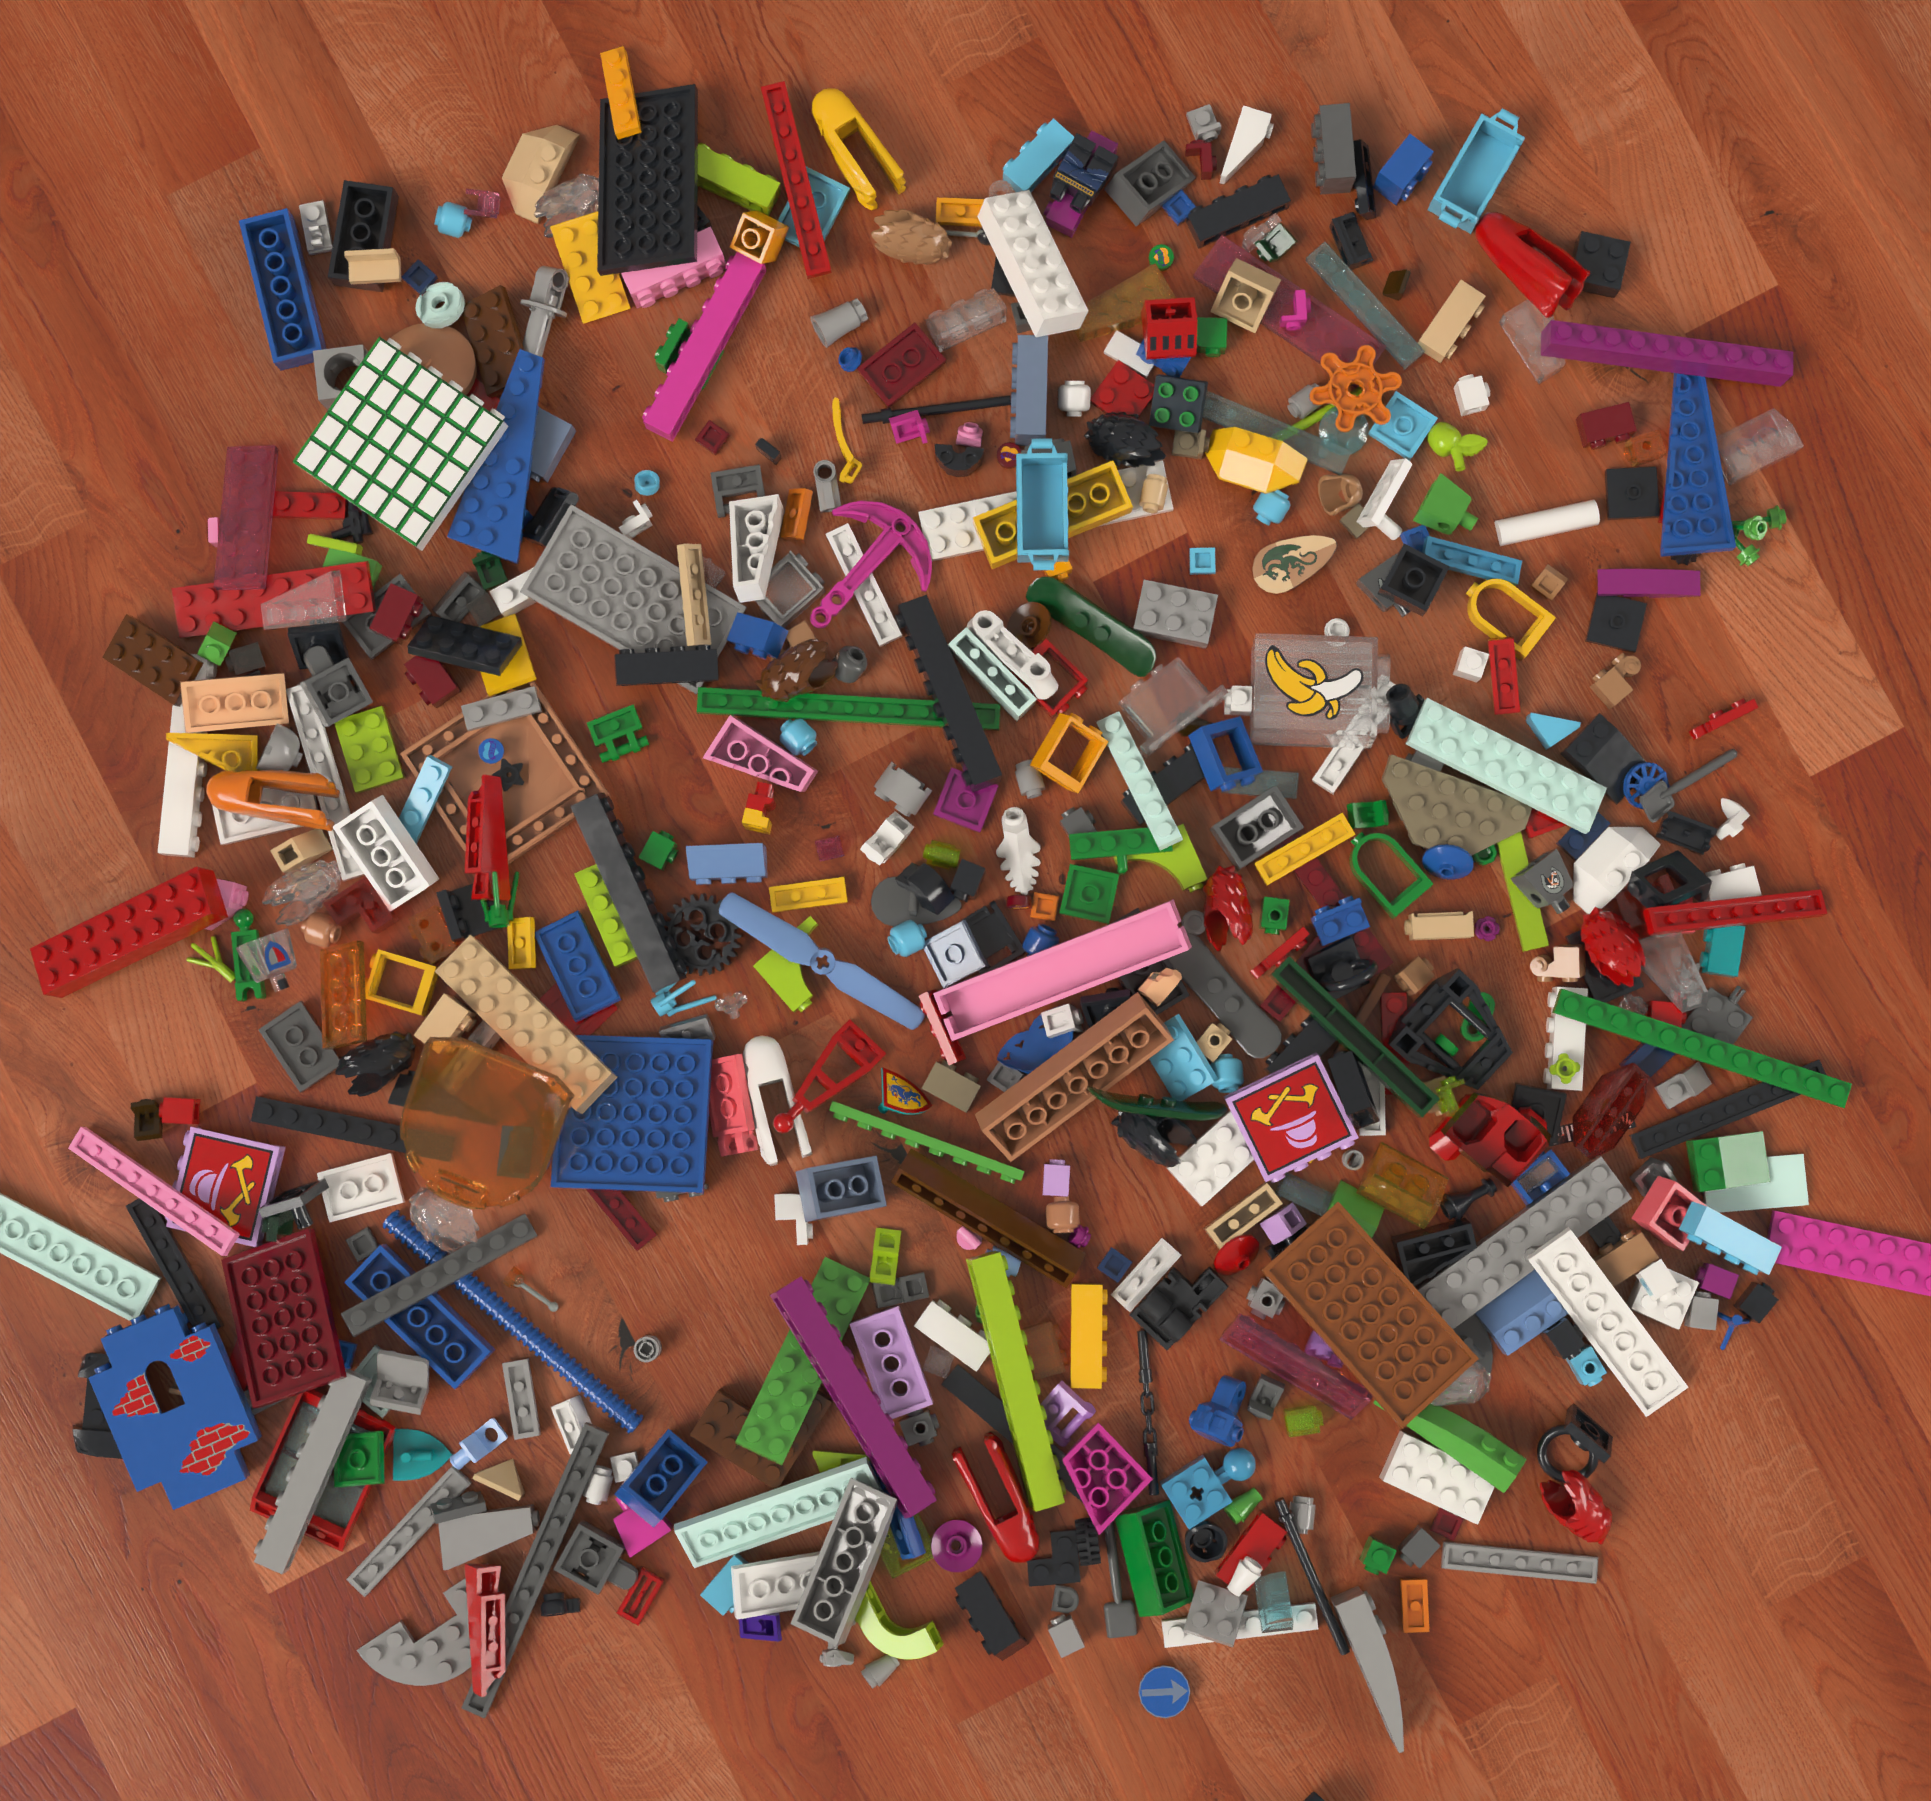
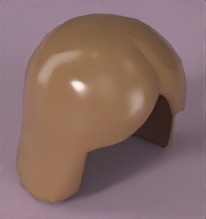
M1323 475L1319 479L1318 496L1324 511L1330 516L1337 515L1341 511L1356 506L1362 499L1363 489L1361 483L1353 475ZM1341 489H1342V492H1343L1345 501H1343L1342 498L1338 495L1339 492L1341 491Z

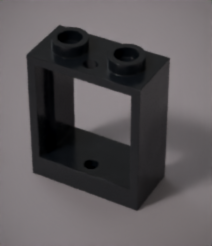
M1341 1051L1334 1054L1333 1058L1328 1059V1063L1346 1115L1357 1130L1380 1122L1363 1069L1352 1051Z

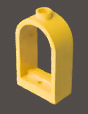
M1490 579L1480 585L1474 582L1466 592L1470 597L1467 604L1468 616L1471 622L1490 638L1507 636L1484 620L1477 610L1476 601L1478 594L1485 589L1495 588L1503 591L1537 617L1519 643L1516 644L1514 642L1515 656L1522 661L1556 617L1506 580Z

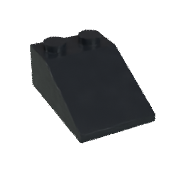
M1600 713L1593 717L1560 753L1586 778L1606 787L1605 795L1616 805L1625 796L1623 783L1627 772L1634 765L1646 762L1622 733ZM1645 766L1646 771H1648L1651 768L1649 766ZM1639 768L1635 773L1643 776L1642 770ZM1632 776L1630 784H1635L1637 779Z

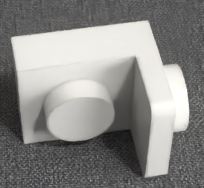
M637 500L633 501V504L639 515L629 516L622 522L623 525L619 527L623 535L630 539L652 526L649 518L653 515L645 503L640 505Z
M1071 1004L1041 1013L1046 1035L1049 1038L1071 1031L1077 1033L1083 1031L1081 1025L1084 1023L1083 1015L1080 1009Z

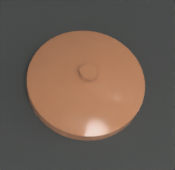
M421 323L409 326L391 337L392 340L402 346L400 351L406 355L409 352L413 353L422 360L421 365L426 369L432 366L443 374L441 379L447 383L452 380L463 388V394L467 395L476 379L477 361L469 341L456 329L449 326L430 328Z

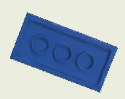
M579 910L535 931L538 945L576 1023L622 1000Z

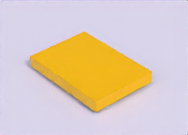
M516 614L479 626L521 637L522 646L501 676L481 672L489 697L537 679Z

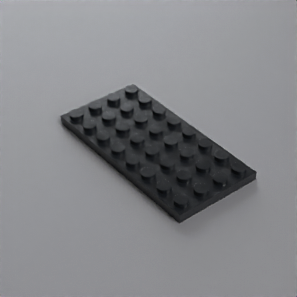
M695 84L635 93L642 133L619 140L614 131L609 98L600 99L597 271L600 276L697 262L698 89Z

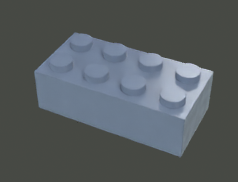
M1018 335V343H1013L1012 365H1017V368L1012 367L1011 389H1016V392H1011V414H1016V417H1011L1010 438H1015V444L1018 446L1031 445L1032 439L1046 438L1048 335L1041 337Z

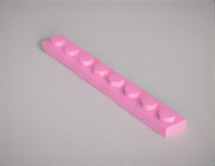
M80 1127L68 1149L221 1256L228 1255L240 1235L237 1231L87 1127Z

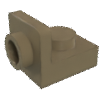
M1201 429L1199 433L1175 430L1172 455L1201 459L1203 452L1208 453L1210 438L1205 437L1206 430Z

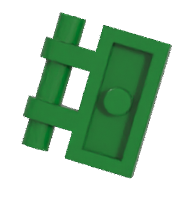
M634 704L587 722L595 746L599 747L606 744L608 751L599 754L602 763L610 760L614 762L619 760L622 755L632 751L637 753L641 751V748L650 745L647 736L638 739L635 736L634 732L642 730L643 726ZM627 736L628 743L615 747L614 740Z

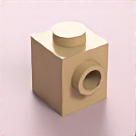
M1211 1023L1196 1041L1210 1063H1213L1232 1040L1228 1036L1230 1031L1221 1023L1217 1025Z

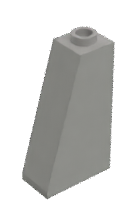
M534 1504L490 1509L485 1512L438 1523L443 1570H449L533 1534L537 1530L536 1526H540L539 1511H535Z

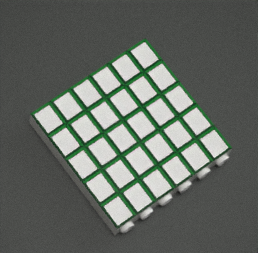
M379 336L292 462L423 551L509 426L503 421L505 416L493 408L489 412L482 407L484 404L482 400L473 394L470 397L462 393L463 388L452 380L447 383L441 379L443 374L432 366L426 369L421 365L422 360L411 352L406 355L400 351L402 346L391 338L385 341Z

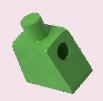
M1440 473L1432 483L1413 521L1451 535L1458 524L1471 531L1478 518L1466 511L1472 500L1471 496Z

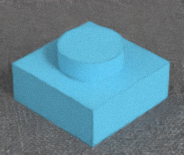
M1215 548L1189 549L1190 575L1216 573Z

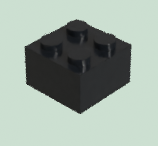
M1581 231L1575 241L1572 257L1586 270L1590 271V276L1585 280L1582 291L1615 298L1621 289L1631 242Z
M1404 544L1377 594L1423 617L1450 567Z

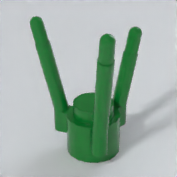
M493 871L494 905L490 906L489 910L487 901H480L485 914V922H489V927L504 928L509 926V921H513V908L519 872L516 871L514 873L510 893L511 899L509 900L508 909H506V905L500 904L497 872Z

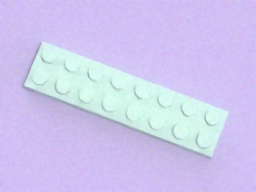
M1429 698L1424 700L1406 742V745L1584 834L1590 831L1607 789Z
M0 1193L1 1254L129 1321L143 1314L162 1277Z
M867 1457L679 1522L674 1524V1532L693 1567L697 1568L833 1520L850 1478H854L882 1492L884 1491Z

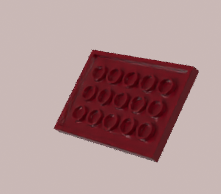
M307 1228L221 1260L252 1408H260L347 1377L314 1229Z

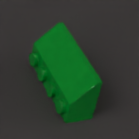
M1170 1499L1121 1512L1115 1518L1139 1617L1164 1615L1191 1603L1194 1594Z

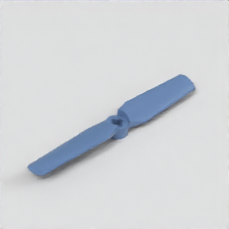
M729 893L721 902L719 907L720 915L790 962L811 966L814 972L820 975L825 974L840 991L910 1030L916 1029L923 1022L925 1014L920 1007L857 965L835 959L833 952L827 948H819L808 934L735 893ZM824 955H826L827 962L829 964H823L821 967H819L818 960L816 958H822Z

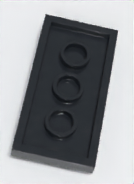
M430 615L407 645L408 654L501 676L522 646L521 637Z

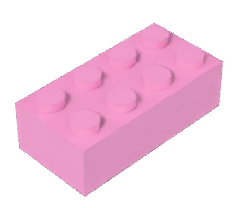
M711 227L697 232V262L624 272L621 274L636 308L641 306L642 308L652 306L656 302L655 300L661 297H672L678 293L679 289L686 286L691 288L698 285L706 277L710 276L713 278L721 275L724 272L723 270L726 269V262Z

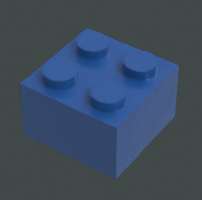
M1409 134L1379 171L1373 189L1394 205H1397L1401 199L1406 201L1414 191L1413 188L1417 182H1421L1429 172L1428 169L1433 163L1430 159L1434 151L1412 134Z

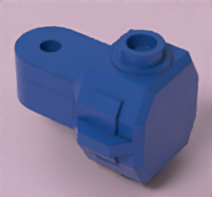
M1228 1375L1222 1376L1211 1401L1199 1404L1197 1410L1192 1411L1189 1417L1191 1428L1198 1435L1225 1446L1232 1447L1236 1442H1239L1242 1439L1244 1429L1237 1413L1245 1396L1246 1383Z

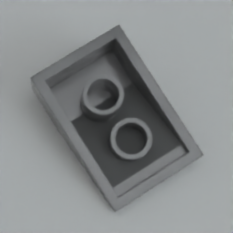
M1162 141L1118 171L1104 190L1137 227L1161 209L1163 204L1181 189L1183 190L1192 183L1196 177L1169 145Z
M1275 785L1213 825L1209 830L1238 872L1304 828V826Z

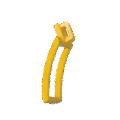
M835 397L832 404L833 422L841 452L847 462L840 473L839 481L851 484L860 472L862 463L853 457L847 446L842 432L840 401ZM853 468H857L852 477L849 476Z

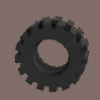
M1091 1518L1075 1519L1080 1565L1101 1564L1098 1533Z

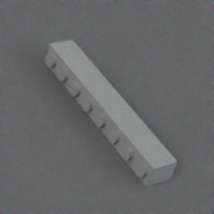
M345 1368L347 1377L329 1383L330 1389L327 1396L323 1395L317 1406L320 1412L317 1418L312 1419L308 1426L307 1433L309 1437L306 1443H302L297 1451L296 1457L299 1458L295 1467H291L286 1477L288 1485L285 1491H281L275 1502V1505L278 1506L274 1515L268 1518L265 1525L267 1533L264 1539L259 1540L254 1550V1553L257 1554L254 1560L255 1563L280 1574H284L290 1569L372 1381L371 1378L348 1368Z

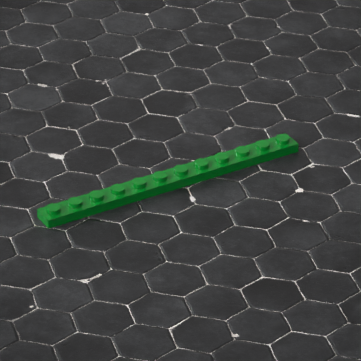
M698 687L697 714L781 719L801 718L803 720L940 728L945 726L942 718H937L933 709L934 700L806 693L794 696L788 702L763 697L762 691ZM972 703L983 730L999 731L1000 704Z
M1559 989L1552 1011L1554 1014L1840 1108H1845L1852 1086L1851 1083L1565 989Z

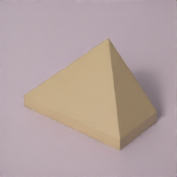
M513 1459L478 1471L472 1478L518 1501L525 1494Z

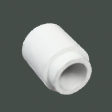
M595 1465L583 1493V1496L587 1497L586 1502L601 1505L602 1501L608 1500L613 1480L611 1475L612 1469Z

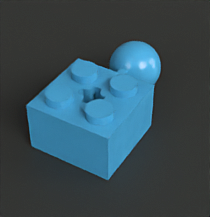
M1234 1448L1225 1455L1223 1466L1213 1471L1202 1454L1161 1480L1160 1484L1187 1528L1191 1529L1232 1503L1222 1484L1230 1479L1235 1481L1249 1479L1255 1472L1256 1461L1253 1454L1247 1449ZM1192 1487L1202 1488L1199 1497L1189 1496L1192 1494Z

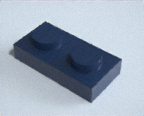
M1597 811L1588 833L1584 834L1571 827L1556 844L1575 861L1611 823Z

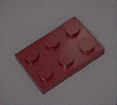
M914 322L861 364L857 371L886 407L890 408L946 363V359L916 322Z

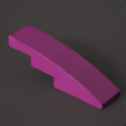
M1598 569L1597 571L1598 596H1649V598L1701 596L1700 571L1674 569Z

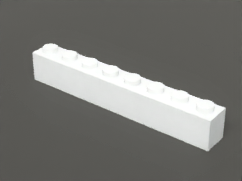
M191 654L204 663L195 680L213 679L216 677L217 664L197 654ZM182 704L180 707L175 705L172 707L170 733H186ZM207 731L191 732V733L207 734ZM170 741L158 853L167 856L195 858V852H198L200 844L199 837H197V828L202 823V813L199 812L200 802H203L205 795L202 779L207 773V763L204 762V759Z

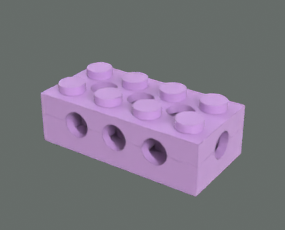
M896 1305L852 1321L850 1323L852 1333L872 1389L881 1400L880 1407L884 1414L887 1413L894 1419L932 1405L934 1401L900 1306ZM879 1332H886L890 1336V1342L887 1345H880L877 1342L876 1335ZM893 1356L897 1358L899 1366L896 1369L887 1368L885 1365L887 1357ZM897 1381H903L906 1383L908 1390L903 1394H899L894 1390L893 1384Z

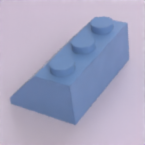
M763 843L686 846L689 878L692 881H696V885H710L711 880H721V884H735L736 879H746L747 883H760L762 878H768L767 849Z
M1533 1270L1475 1314L1501 1352L1508 1356L1566 1316L1568 1312L1538 1272Z

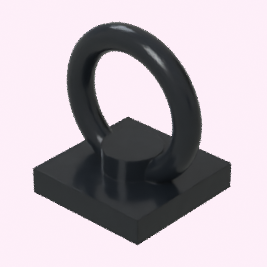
M1349 936L1305 957L1312 978L1335 1000L1370 983L1369 979L1378 971L1376 961L1360 959L1353 938Z
M1573 1403L1567 1409L1565 1424L1557 1425L1547 1430L1537 1445V1459L1543 1471L1554 1480L1566 1483L1561 1474L1562 1471L1553 1467L1548 1460L1547 1448L1550 1442L1560 1435H1570L1573 1442L1579 1448L1589 1451L1587 1464L1577 1471L1588 1478L1597 1468L1599 1460L1605 1463L1611 1457L1613 1436Z

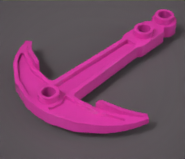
M870 501L851 502L832 510L833 516L849 517L864 523L870 520L881 527L883 532L847 576L838 582L822 599L821 606L816 607L812 611L810 621L813 626L817 628L828 626L831 617L836 616L853 597L855 590L899 545H902L912 556L910 562L918 575L921 591H927L932 573V560L928 542L918 525L908 515L882 502ZM896 525H902L904 527V531H897ZM838 597L841 603L834 604L832 598ZM822 615L825 621L818 622L816 616Z

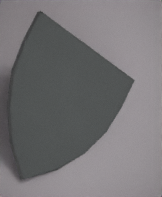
M1473 1314L1453 1330L1479 1358L1467 1370L1476 1373H1491L1493 1362L1492 1344L1487 1330L1478 1317Z

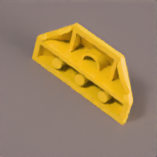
M1238 427L1214 429L1210 436L1208 453L1205 452L1218 479L1265 494L1285 488L1291 484L1299 483L1308 461L1305 456L1283 441Z

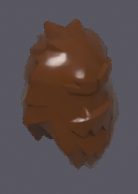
M809 639L788 648L778 658H774L762 670L760 680L755 681L762 690V696L776 701L788 702L794 696L806 694L825 686L836 675L835 670L839 664L837 661L829 662L828 659H824L827 654L825 650L828 647V643L818 639Z

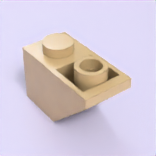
M314 829L292 837L270 851L281 871L290 875L332 851L333 848L323 830Z

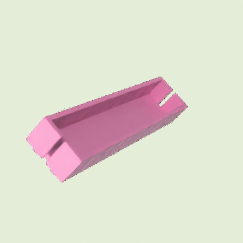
M1174 900L1154 906L933 993L941 1015L949 1011L953 1014L944 1019L951 1040L954 1041L1188 951L1192 948L1184 926L1178 927V923L1182 920Z

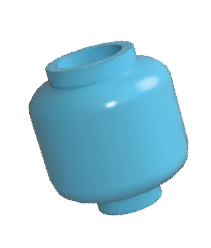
M445 202L443 206H438L434 225L438 226L437 229L440 233L460 238L464 231L469 232L472 217H468L467 207Z
M1280 490L1268 494L1260 493L1253 505L1254 511L1258 513L1256 519L1268 526L1271 522L1281 523L1291 506L1287 500L1289 496Z
M801 718L794 721L789 719L780 728L782 731L780 742L795 756L800 754L803 756L807 755L817 744L815 740L817 736L816 731Z
M906 920L892 927L890 936L887 939L890 948L896 955L900 954L903 957H907L924 948V938L927 937V933L922 924L917 925L913 920Z
M1221 1054L1217 1060L1210 1064L1219 1079L1212 1083V1086L1217 1088L1219 1092L1232 1093L1238 1090L1244 1083L1243 1064L1241 1060L1233 1058L1232 1054Z

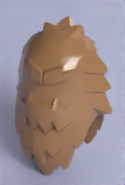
M900 209L899 211L885 210L883 215L874 218V221L880 227L878 230L871 232L872 238L877 242L875 247L889 257L898 259L903 263L913 262L915 265L938 263L941 258L946 259L949 257V247L953 242L948 238L946 230L937 222L933 223L928 218L925 219L906 209Z

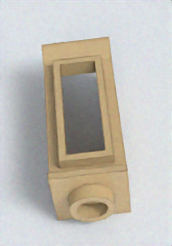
M1473 911L1463 915V912L1419 913L1415 917L1414 913L1408 915V920L1404 922L1405 935H1409V941L1474 937Z

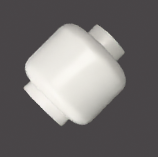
M1065 381V385L1059 387L1058 408L1061 411H1067V416L1079 417L1082 416V411L1090 409L1091 389L1088 385H1085V381Z

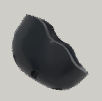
M1202 1521L1193 1528L1188 1529L1185 1534L1186 1550L1191 1558L1199 1562L1206 1563L1218 1560L1227 1549V1536L1222 1528L1214 1522Z

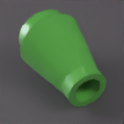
M1253 1487L1232 1499V1503L1227 1505L1224 1510L1235 1524H1238L1248 1518L1263 1498Z

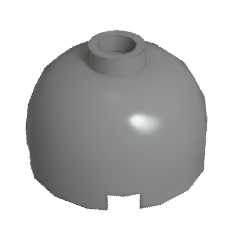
M276 724L259 759L257 769L288 771L291 766L297 768L303 755L299 753L300 741L297 735L287 727Z

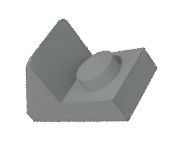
M1696 1062L1654 1088L1666 1108L1670 1109L1691 1096H1697L1712 1083L1701 1064Z

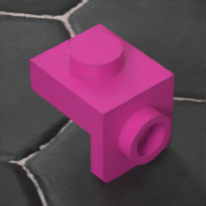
M1295 290L1293 295L1294 315L1282 316L1280 327H1286L1287 330L1301 329V326H1305L1307 313L1311 312L1310 298H1306L1305 290Z
M918 410L889 418L896 444L917 437H921L923 444L928 443L926 433L930 431L926 418H920Z

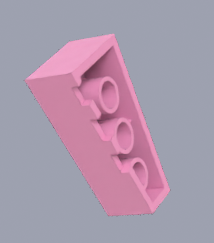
M731 715L703 756L704 759L799 792H805L818 773L816 769L737 717Z

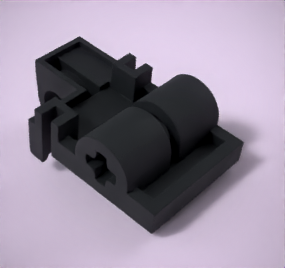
M1173 1267L1167 1276L1171 1282L1165 1277L1130 1313V1316L1160 1345L1168 1350L1202 1316L1203 1312L1199 1308L1206 1312L1213 1302L1228 1288V1285L1211 1267H1208L1194 1284Z

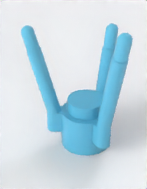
M692 980L673 993L669 990L676 983L656 992V996L650 999L659 1016L667 1013L670 1017L677 1012L717 999V996L713 995L674 1007L677 1004L675 997L696 984V981Z

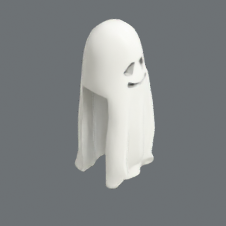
M761 1035L752 1038L745 1045L743 1062L761 1156L767 1164L774 1166L778 1165V1160L759 1087L782 1081L789 1109L795 1104L792 1101L795 1093L779 1043L774 1038ZM799 1114L794 1119V1128L801 1155L804 1158L810 1156L812 1151L801 1114Z

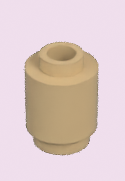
M1149 474L1147 479L1144 480L1139 505L1143 507V511L1156 514L1158 511L1163 510L1168 490L1167 478L1164 476Z

